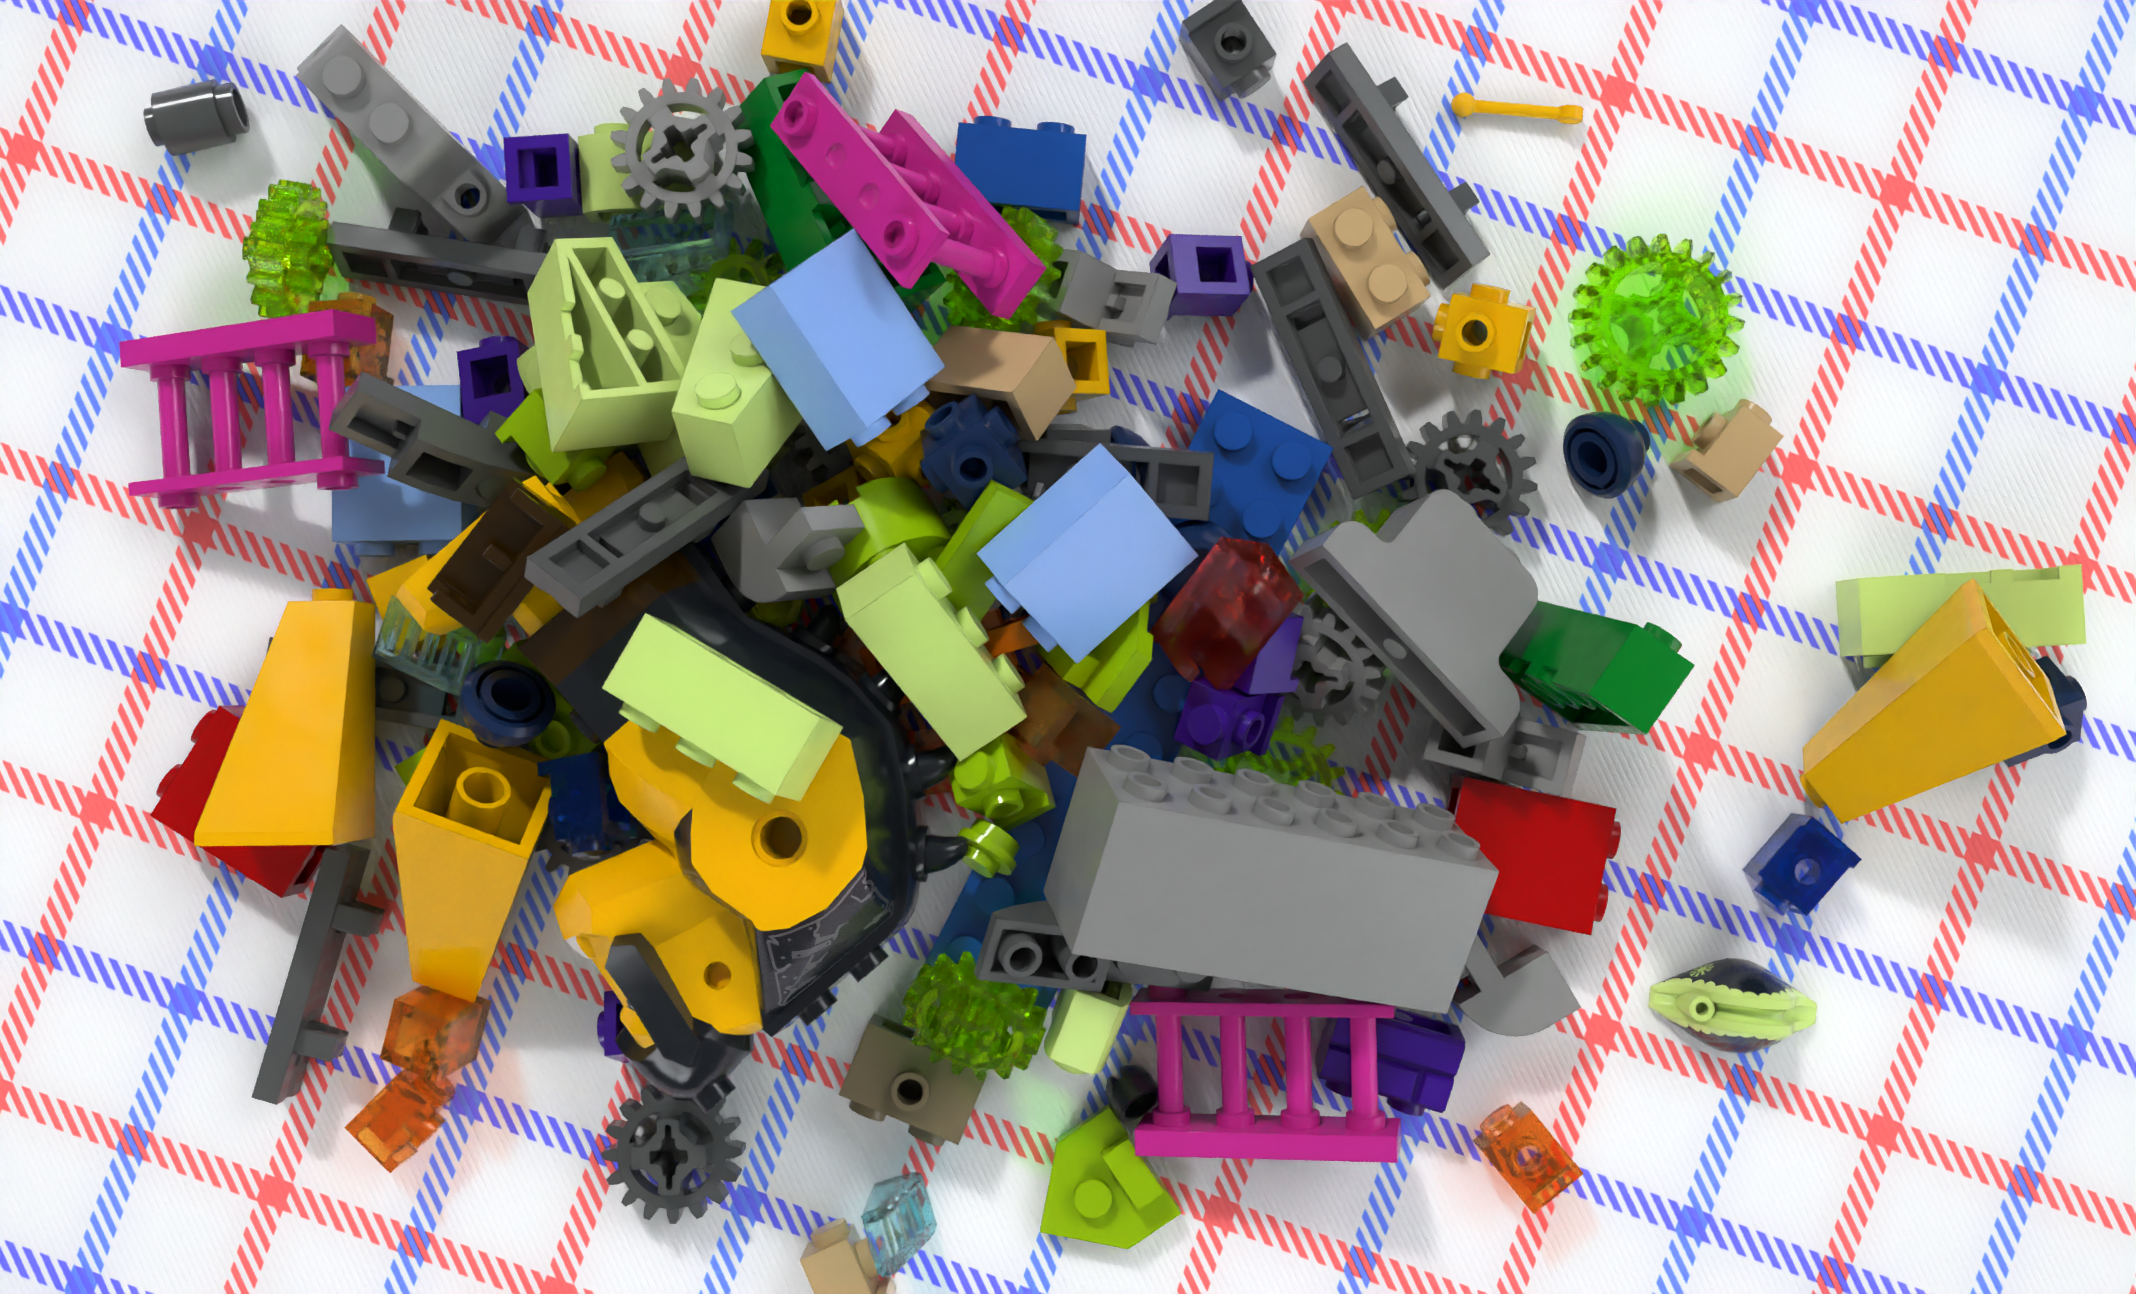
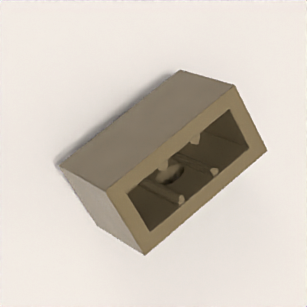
M874 1013L866 1027L838 1095L850 1099L849 1108L861 1116L875 1121H884L886 1115L909 1124L908 1132L923 1142L935 1146H943L945 1140L959 1145L988 1075L990 1061Z

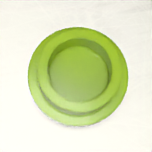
M977 818L970 829L962 828L956 837H963L967 840L969 846L967 854L961 860L977 873L988 878H993L996 872L1011 875L1017 866L1013 858L1020 849L1019 844L1013 837L995 824Z

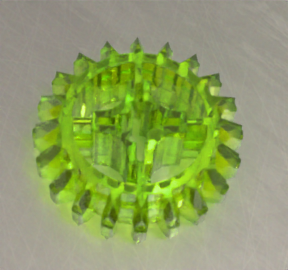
M1667 234L1655 236L1649 247L1641 236H1635L1626 243V252L1614 245L1603 254L1605 265L1594 262L1585 270V275L1592 285L1580 284L1574 289L1572 296L1577 302L1587 308L1574 309L1568 314L1567 320L1575 326L1585 327V332L1571 338L1570 346L1573 349H1581L1588 346L1592 355L1580 363L1581 370L1587 372L1599 365L1605 371L1598 379L1597 388L1604 391L1615 384L1616 381L1621 382L1618 392L1619 401L1627 403L1633 400L1640 389L1644 407L1652 408L1658 405L1662 394L1669 404L1673 406L1685 401L1686 390L1698 396L1708 390L1707 377L1718 379L1727 372V367L1720 357L1736 355L1740 346L1726 334L1742 330L1746 322L1738 316L1729 315L1728 310L1740 304L1743 295L1734 292L1727 295L1724 294L1721 286L1730 281L1732 271L1723 270L1715 276L1710 272L1708 268L1714 262L1715 252L1706 251L1696 260L1691 258L1693 252L1692 239H1683L1672 251ZM1643 273L1662 275L1660 283L1651 289L1648 297L1634 293L1624 297L1615 293L1620 282L1626 277ZM1684 290L1690 294L1695 302L1700 319L1690 314L1685 308L1683 301ZM1658 307L1657 322L1666 328L1653 335L1654 320L1645 314ZM1610 322L1620 326L1626 332L1629 340L1627 354L1617 344ZM1686 344L1696 348L1690 359L1681 368L1673 370L1649 368L1652 358L1660 354L1664 345L1679 348Z

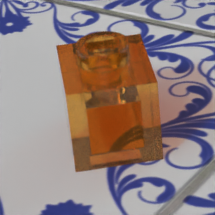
M1043 663L1025 685L1026 687L1018 694L1027 718L1014 726L1020 732L1014 743L1040 765L1045 767L1052 760L1078 778L1087 746L1104 750L1122 727L1107 712L1096 706L1080 688L1063 680L1054 669Z
M425 985L394 999L379 1059L434 1082L443 1079L477 1059L491 1001L477 996L475 1003Z

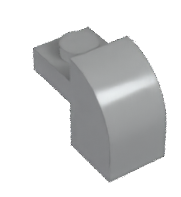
M1041 247L1038 258L1046 266V270L1024 298L1021 305L1022 308L1048 321H1070L1071 328L1105 330L1106 342L1130 348L1134 347L1135 342L1157 344L1162 327L1168 317L1169 306L1177 285L1176 282L1158 273L1117 270L1081 250Z
M797 497L744 500L714 533L711 540L734 586L744 596L753 601L769 603L821 598L832 594L836 589V585L828 567L843 558L845 555L843 547L850 543L865 526L854 504L801 507Z
M1434 717L1423 759L1570 799L1587 736L1516 718L1503 737L1463 748Z
M1477 934L1459 980L1460 982L1467 978L1469 983L1455 991L1452 1003L1480 1027L1499 1035L1514 1037L1540 1032L1581 1008L1548 951L1533 944L1496 966Z

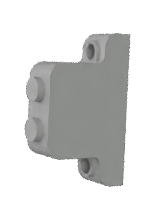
M342 24L296 68L299 71L296 74L297 78L400 181L433 206L467 241L491 245L527 209L523 204L510 205L507 203L506 187ZM471 188L478 189L480 192L478 204L470 209L462 208L461 197L463 193Z
M1439 489L1395 510L1376 534L1360 522L1345 521L1302 543L1288 560V563L1463 748L1504 736L1519 714L1520 698L1513 682L1501 670L1499 656L1535 608L1538 601V588L1533 576L1521 564L1518 556L1493 534L1468 502L1450 490Z

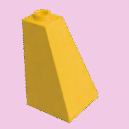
M1973 578L1961 585L1802 748L1804 773L1799 776V779L1810 800L1818 808L1827 805L1840 823L1843 824L2053 742L2066 735V731L2049 678Z
M312 589V601H288L194 832V846L335 845L375 838V604L353 601V589Z
M444 719L440 720L392 818L413 982L475 1003L568 767L567 765L519 747H487L476 739L470 729Z

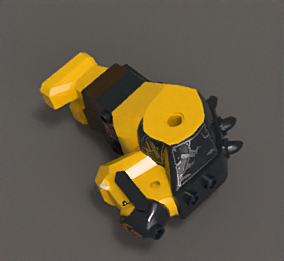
M621 451L607 458L604 461V464L607 466L604 475L593 485L580 492H576L572 488L562 496L550 482L544 486L537 476H533L522 483L578 525L651 477L635 458L630 460ZM484 514L405 580L396 594V597L418 624L429 633L441 636L463 627L461 623L449 616L430 600L433 593L427 587ZM690 541L624 586L621 595L603 608L597 605L578 619L564 609L550 594L541 591L535 585L512 615L530 636L518 649L559 690L574 708L569 713V716L580 732L594 744H597L599 741L604 743L608 753L609 775L619 802L656 838L580 869L568 876L553 905L563 939L575 951L586 958L592 959L623 1004L620 1020L624 1024V1028L615 1038V1042L625 1057L656 1089L675 1100L694 1101L700 1110L706 1114L736 1089L727 1076L754 1050V1033L763 1030L770 1037H773L792 1025L799 1018L806 1026H809L838 1001L831 990L848 975L851 974L857 982H860L889 957L882 946L900 932L912 917L919 897L920 882H926L929 873L942 871L955 865L967 854L969 846L967 840L963 837L931 835L930 826L921 825L920 800L927 798V789L940 783L951 773L958 758L947 745L933 750L919 751L915 743L910 744L906 730L898 718L903 713L899 704L906 694L884 668L874 676H871L867 671L858 676L835 658L839 650L832 645L840 628V618L833 604L823 606L806 628L798 624L792 633L770 622L759 619L752 610L757 605V602L744 596L734 586L728 574L724 573L701 541L696 544ZM645 613L675 625L843 726L842 731L801 801L775 795L771 804L765 803L734 785L732 782L738 772L723 762L717 760L714 767L710 768L677 750L675 746L680 736L663 725L659 727L657 733H653L631 722L619 713L624 701L607 692L602 687Z

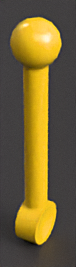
M1466 92L1455 95L1451 102L1452 111L1461 118L1468 117L1473 112L1554 119L1564 124H1579L1583 121L1584 108L1578 105L1553 107L1475 100L1471 94Z

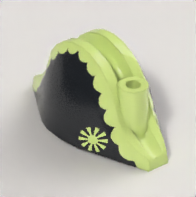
M1738 958L1716 960L1651 985L1648 1004L1649 1008L1702 1043L1718 1051L1729 1053H1749L1775 1045L1790 1035L1815 1024L1817 1003L1766 968L1752 961Z

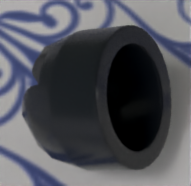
M1137 1065L1122 1066L1119 1068L1122 1075L1121 1079L1110 1076L1107 1080L1105 1093L1108 1102L1122 1122H1129L1143 1116L1158 1103V1084L1151 1074L1143 1067Z

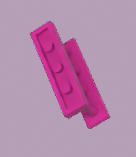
M807 72L803 74L770 127L902 287L912 289L930 262L951 268L991 315L1009 320L1046 270V266L913 115L895 108L878 133L856 124L815 75Z
M330 309L119 342L121 367L150 372V381L157 382L163 479L128 483L129 496L158 498L159 509H191L200 507V496L317 482L318 490H349L359 488L358 477L385 474L384 461L350 457L349 438L328 429L332 412L346 393L343 359L350 357L349 348L377 344L375 318ZM308 354V358L316 360L322 459L296 462L289 367L296 365V356ZM254 362L256 367H262L268 465L243 468L237 374L243 373V363ZM202 370V374L209 375L215 472L191 475L185 382L191 381V371Z
M1153 985L1141 987L1130 1002V1015H1155L1158 1106L1154 1107L1152 1112L1144 1114L1134 1130L1135 1156L1398 1163L1401 1148V1118H1385V1112L1378 1108L1376 1018H1394L1397 1006L1293 989L1210 988L1209 991ZM1181 1015L1219 1016L1222 1107L1216 1109V1114L1191 1113V1108L1184 1105ZM1245 1016L1284 1017L1287 1108L1281 1110L1280 1115H1255V1110L1252 1107H1248ZM1310 1017L1350 1018L1352 1110L1346 1112V1117L1320 1116L1319 1110L1313 1108Z

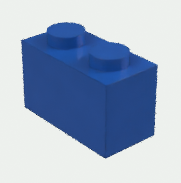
M977 116L974 118L973 123L958 122L954 163L1002 218L1079 225L1087 134H1077L1073 126L1060 122L1038 123L1037 130L1011 127L1012 122L1010 120L997 116Z

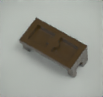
M513 477L428 585L427 589L433 593L430 600L449 616L475 633L476 637L489 644L534 586L524 577L527 557L574 528L577 523L524 483Z

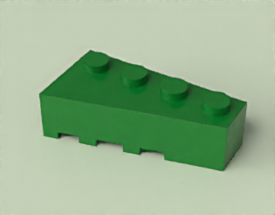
M807 67L763 78L740 104L739 107L744 114L745 120L735 129L751 130L755 144L748 149L741 150V153L752 157L755 163V170L753 172H746V176L787 272L853 229L852 225L770 127L805 72L810 73ZM861 238L910 314L947 281L937 264L930 262L912 289L902 287Z
M1539 600L1533 611L1499 656L1501 670L1515 685L1579 730L1647 735L1695 666L1678 654L1683 646L1682 643L1672 634L1653 623L1647 622L1642 628L1634 623Z

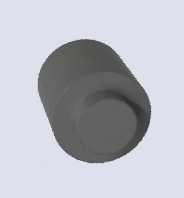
M215 79L155 92L151 95V107L145 108L143 111L145 125L152 142L157 147L164 145L172 156L235 143L237 135L249 133L250 130L244 101L233 82L219 84Z

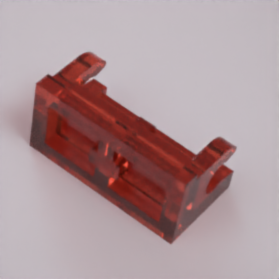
M1221 537L1149 633L1154 635V643L1161 645L1175 669L1186 680L1193 682L1200 673L1198 664L1216 689L1230 690L1305 595L1268 543Z

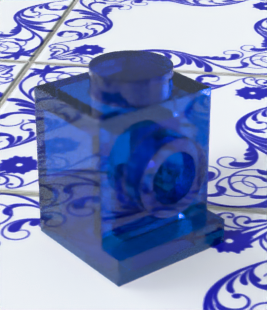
M595 751L537 763L538 776L550 778L551 796L548 802V815L554 827L555 841L570 843L571 856L590 857L609 854L612 852V842L637 838L636 818L619 802L610 778L608 754Z
M1791 813L1742 870L1758 883L1752 892L1772 910L1782 916L1788 910L1807 916L1848 868L1854 869L1862 859L1813 816ZM1807 859L1811 864V868L1798 881L1795 876L1796 865L1801 860Z

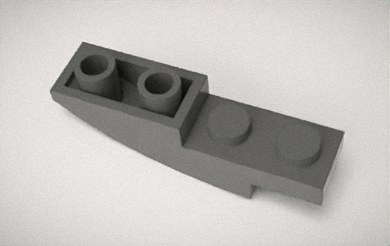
M362 371L332 412L329 430L391 457L387 477L424 492L457 502L489 508L513 477L523 482L533 476H537L544 486L549 483L547 479L541 477L530 467L526 460V453L516 441L502 443L494 434L508 418L491 410L480 424L477 425ZM568 482L553 485L562 496L572 489Z
M1047 900L1014 905L992 912L974 970L978 980L1101 992L1105 981L1209 991L1213 976L1072 954Z

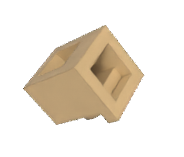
M1740 399L1732 410L1722 415L1717 411L1712 413L1699 427L1691 440L1698 448L1696 450L1693 448L1676 455L1669 466L1716 502L1721 503L1739 497L1784 435L1770 426L1772 418L1763 408L1747 399Z
M841 1218L823 1225L810 1234L812 1242L806 1245L799 1261L814 1294H894L896 1287L891 1276L881 1281L877 1278L878 1275L883 1273V1268L873 1242L869 1237L861 1240L854 1224L848 1225L845 1218Z

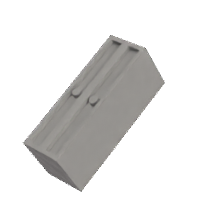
M1113 745L1110 751L1087 746L1043 892L1072 954L1447 1014L1497 880L1499 870L1480 851L1479 842L1466 835L1454 822L1455 816L1448 810L1433 804L1419 803L1416 809L1396 806L1388 798L1371 792H1359L1357 798L1336 794L1331 788L1308 780H1301L1297 786L1276 783L1268 775L1251 769H1238L1236 775L1214 771L1208 764L1189 757H1176L1174 762L1171 763L1150 759V756L1145 752L1127 745Z

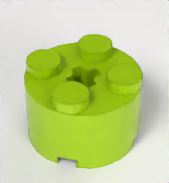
M885 477L856 487L860 497L847 505L854 504L865 528L850 543L843 547L845 550L843 558L828 567L836 588L903 543L907 545L920 563L928 557L936 562L952 536L930 498L921 490L916 482L904 477ZM834 500L828 506L839 505L837 500ZM835 589L831 596L843 615L837 590Z

